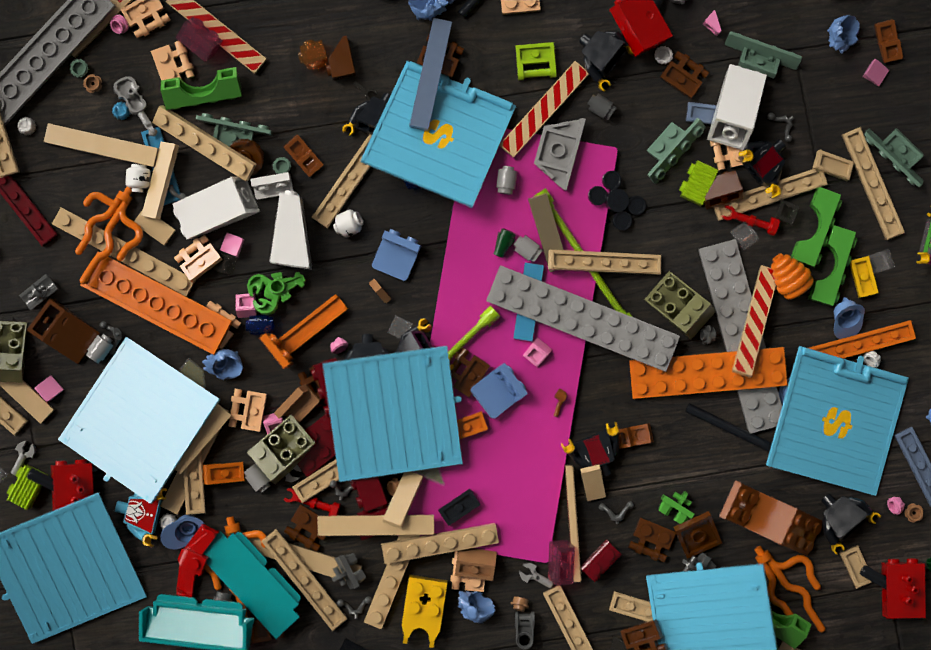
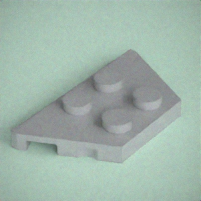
M584 118L544 126L534 164L565 191L568 187L586 119Z

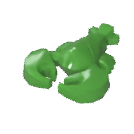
M281 272L272 273L271 276L274 280L262 274L252 276L247 284L250 297H254V289H257L256 295L260 294L265 285L264 297L271 300L270 302L263 298L258 299L263 305H259L253 300V305L257 312L262 315L274 314L278 309L280 298L284 302L291 297L289 291L294 289L295 286L298 285L303 288L305 286V279L300 272H295V277L284 279Z

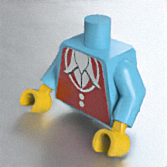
M162 488L152 504L136 493L129 496L128 503L117 501L115 512L125 514L123 523L127 524V529L136 538L143 541L145 546L154 547L151 544V539L157 540V536L150 534L156 532L161 510L160 505L166 499V497L162 496V492L167 491V488Z

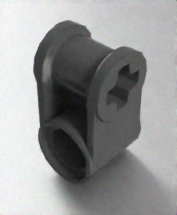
M515 611L516 643L521 649H528L533 644L534 612L522 614ZM528 635L530 637L529 643L526 645L519 642L520 636Z

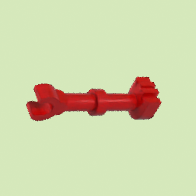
M725 205L724 208L730 210V215L721 216L725 220L736 219L747 223L748 226L766 229L767 234L772 236L776 234L780 224L779 219L771 217L770 221L766 222L757 219L754 215L748 216L736 212L729 205Z
M287 488V491L292 492L293 497L291 499L284 498V501L302 503L294 489ZM316 497L303 502V504L309 505L312 509L318 508L328 511V516H338L341 507L340 503L334 502L331 505L319 501Z

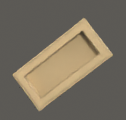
M818 150L812 169L848 181L850 180L854 162L823 150Z
M142 211L134 221L141 226L143 231L164 246L176 231L161 219L142 216Z
M599 464L580 469L587 501L606 497Z
M856 545L841 552V558L855 588L857 589L871 583L870 580L860 575L861 568L867 564L859 546Z

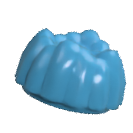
M117 102L112 108V113L117 119L123 120L129 117L130 112L125 102Z

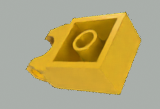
M409 575L402 620L404 644L408 643V638L414 629L422 628L429 635V647H434V641L440 632L448 580ZM424 594H428V597H431V600L423 602V599H420V597H423Z

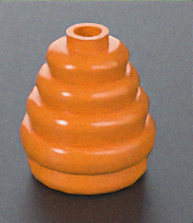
M782 253L772 259L771 269L773 270L774 283L777 286L778 293L783 295L784 298L788 300L797 298L813 285L814 279L811 276V271L803 263L798 262L795 258H791L788 254L783 255Z

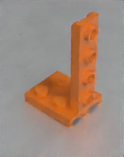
M335 294L279 339L275 334L265 333L260 339L284 369H288L294 364L291 361L293 359L291 354L348 310V308L338 295Z

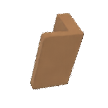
M304 384L298 387L274 414L279 419L292 415L300 423L320 402V399Z
M475 548L459 550L455 576L493 581L497 552Z

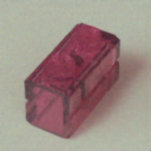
M194 17L183 24L176 36L177 40L205 62L214 57L223 42L215 31L209 30L200 19Z
M568 540L549 542L548 579L554 585L573 584L575 546L570 544Z

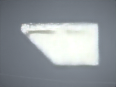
M188 358L178 371L206 389L204 370Z
M439 467L411 471L437 484L445 485Z

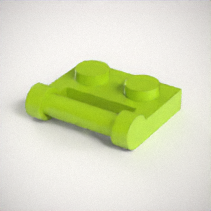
M554 42L515 46L518 80L542 76L556 77ZM549 63L550 66L547 69L523 70V65Z

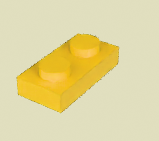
M869 256L851 260L850 267L858 298L878 293Z

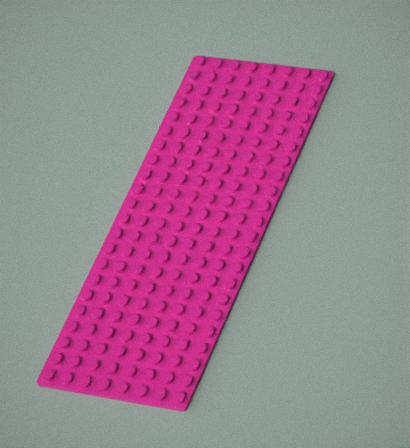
M506 129L501 142L512 130ZM535 134L514 158L500 146L498 147L472 208L454 201L430 344L433 348L447 346L448 351L451 350L465 334L469 333L470 329L476 326L478 320L481 319L480 315L491 305L501 317L490 327L487 325L485 328H481L462 347L469 351L466 359L471 361L475 355L490 365L482 379L505 363L512 368L517 380L525 385L528 394L516 401L499 416L492 419L473 394L467 397L453 387L457 380L452 377L454 397L460 396L462 398L461 402L455 403L457 420L482 411L488 430L459 440L462 464L438 467L443 484L422 475L423 481L407 515H434V534L495 523L499 543L475 547V549L495 551L497 555L547 563L550 556L567 455L561 444L563 443L564 446H568L569 443L568 439L570 437L586 340L535 321L532 341L513 339L517 313L486 302L500 265L523 274L525 263L544 265L542 282L590 301L593 300L596 281H594L595 279H593L594 277L590 275L589 271L556 270L550 272L544 251L541 252L535 262L528 261L514 251L516 248L514 243L520 236L524 238L526 235L540 245L539 248L543 250L528 198L533 197L546 188L554 199L552 202L554 209H556L566 224L565 226L570 230L569 232L574 236L573 238L577 240L576 242L581 246L580 248L583 251L601 252L608 208L605 203L602 205L591 204L588 200V192L595 186L603 187L607 193L611 191L603 186L602 177L606 172L615 170L618 150L611 146L580 141L568 187L565 191L534 164L541 139L540 134ZM503 166L514 167V171H517L516 188L513 190V195L497 193L498 169H502ZM557 226L563 250L574 251ZM502 228L516 234L514 237L516 240L504 258L493 254L498 232ZM536 338H539L552 349L538 368L523 356ZM455 356L451 357L452 360L449 361L450 365H452V363L454 362ZM462 363L456 373L461 376L467 366ZM558 389H562L567 393V396L561 406L558 417H555L553 415L559 400L554 398ZM470 488L481 505L448 526L438 509Z

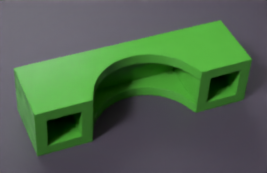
M236 67L217 70L215 79L210 84L202 87L190 86L180 77L161 80V94L166 110L179 109L185 106H197L208 102L215 103L219 100L235 99L242 96Z
M822 187L816 188L810 207L818 217L817 231L810 239L796 242L791 258H795L798 262L810 268L815 267V264H819L822 254H820L821 248L826 246L829 236H826L828 229H832L835 218H833L834 213L839 210L842 200H839L840 194Z
M835 225L829 230L826 246L833 253L834 268L827 278L814 281L808 300L827 306H833L834 303L838 302L840 297L838 289L840 285H843L846 274L843 273L845 267H848L851 261L850 250L851 248L854 249L857 242L856 232Z
M771 611L776 637L794 649L807 638L811 623L796 613L780 615Z

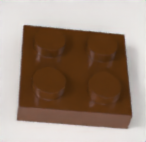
M709 511L674 527L687 559L722 543Z

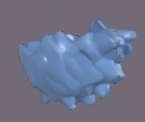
M409 0L408 3L417 20L428 19L432 21V18L441 15L442 12L447 10L445 6L449 2L446 0Z
M846 15L834 19L831 27L827 30L830 35L828 40L830 42L829 46L835 48V51L839 49V52L842 54L858 41L859 22L855 16Z
M229 349L218 350L215 355H207V359L202 361L206 366L203 367V370L216 375L217 378L222 380L238 377L243 370L238 352Z
M459 591L458 607L462 609L460 613L463 614L465 619H469L474 623H483L494 614L495 606L490 598L484 597L481 592L466 591L465 593Z

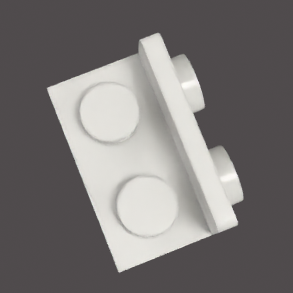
M289 172L250 179L257 200L280 196V193L285 194V191H293Z

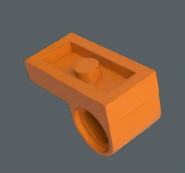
M243 462L202 465L203 483L205 485L244 481Z

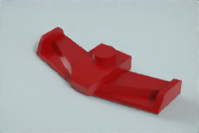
M202 523L185 548L181 549L178 556L177 595L194 597L196 574L199 576L203 574L209 559L203 553L217 534H219V531Z

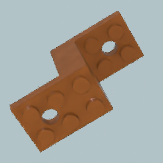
M735 481L720 513V517L806 556L813 549L815 538L822 529V520L738 481Z

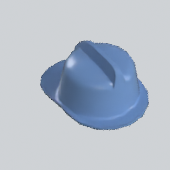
M845 297L834 308V334L837 338L842 339L858 334L863 325L865 313L862 305L856 304Z
M183 515L162 530L161 542L168 549L183 548L204 522L192 515Z

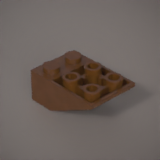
M55 299L47 301L27 329V331L77 364L87 353V349L96 336L101 334Z

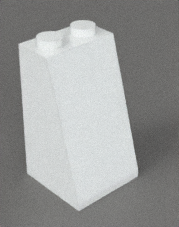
M732 64L729 65L707 140L740 150L745 148L754 128L766 74Z
M239 177L225 179L172 204L174 215L179 220L181 232L186 239H195L260 212L248 181H244Z
M285 191V194L280 193L270 263L312 270L303 199L298 196L297 192Z

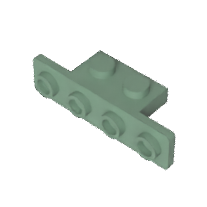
M730 32L725 41L726 46L742 51L738 66L758 71L773 79L779 64L796 70L802 60L800 55L756 39H751L739 33Z
M202 113V116L196 115L197 121L214 124L213 137L227 146H230L239 139L253 141L254 133L273 136V131L269 130L270 127L265 125H258L257 128L250 126L251 123L239 121L238 124L233 123L230 118L221 117L218 120L213 119V115Z
M697 118L686 131L671 122L647 149V152L659 161L648 173V177L654 184L664 178L666 172L677 163L680 156L690 148L695 139L702 135L706 127L701 119Z
M868 128L864 133L866 136L865 140L870 145H875L882 157L885 159L889 158L893 162V167L898 172H903L913 186L921 187L924 180L911 167L924 154L897 128L883 141Z

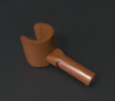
M558 389L554 398L559 400L553 415L555 417H558L561 406L567 396V393L562 389Z

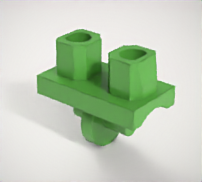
M686 491L681 495L677 492L673 494V497L678 500L677 502L664 494L660 498L662 502L658 510L668 516L673 507L677 509L678 513L673 519L677 523L686 522L694 516L693 512L682 506L683 503L688 507L691 504V501L686 498L688 495Z

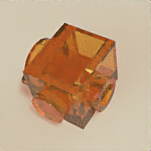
M308 40L303 42L302 46H299L301 52H298L300 63H304L308 70L318 69L326 65L325 62L328 61L322 40L315 42L314 40Z

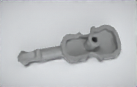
M132 77L119 79L114 84V92L118 95V99L125 100L129 112L139 116L144 127L149 131V136H156L157 130L153 128L151 121L144 112L146 102L142 99V95L137 93L139 86H137L136 81Z

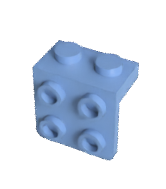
M392 229L389 232L384 231L372 267L405 281L408 279L421 246L417 244L418 240L407 237L406 240L399 237L401 233Z
M505 363L497 367L471 388V393L492 419L499 416L516 401L528 394L525 385L517 380L512 368Z

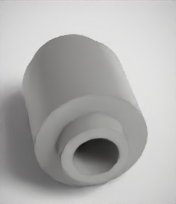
M503 166L502 169H498L497 193L513 195L517 180V171H514V167Z
M526 235L524 238L520 236L514 243L516 247L514 251L528 261L535 262L543 251L539 248L540 245Z
M105 334L102 336L97 335L87 349L86 355L96 363H99L105 359L114 346L111 343L113 340Z
M256 463L244 472L246 480L255 492L260 490L262 493L270 487L269 478Z

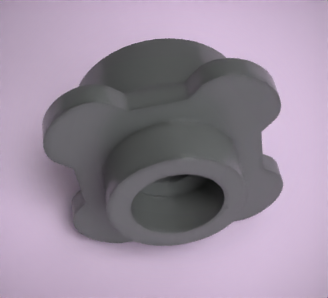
M707 325V327L703 326L700 331L702 343L706 345V343L714 342L716 338L714 327Z

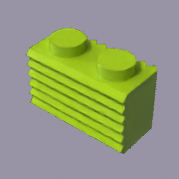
M697 161L695 164L691 163L687 174L690 176L687 181L683 180L679 191L682 192L680 197L699 206L703 205L705 196L719 170L700 161Z
M30 465L19 468L16 473L18 479L15 485L11 484L7 491L9 495L7 500L25 510L32 508L43 487L27 479L31 468L42 472Z

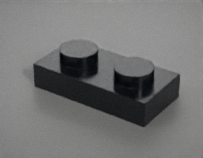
M469 488L439 508L438 511L447 525L450 526L481 504Z

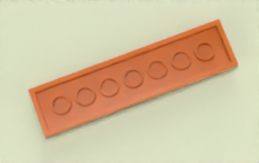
M110 257L100 261L87 283L80 285L213 355L217 353L233 322Z
M784 347L759 349L751 377L732 372L737 351L674 356L671 358L666 372L636 360H629L633 399L787 386Z

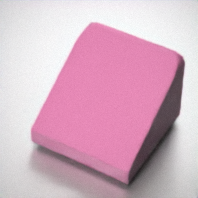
M714 10L704 21L703 25L715 36H718L722 30Z
M874 59L862 77L879 87L889 69L877 59Z
M226 233L220 250L238 257L245 239Z
M253 293V298L249 294L236 295V314L238 318L256 317V309L253 305V300L256 301L255 293Z
M536 338L523 356L538 368L552 349L539 338Z
M52 375L35 387V390L46 402H50L64 390Z
M274 413L263 416V424L267 435L284 421L283 417L279 419Z

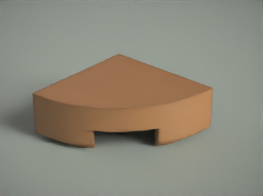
M375 279L369 282V285L384 303L391 300Z

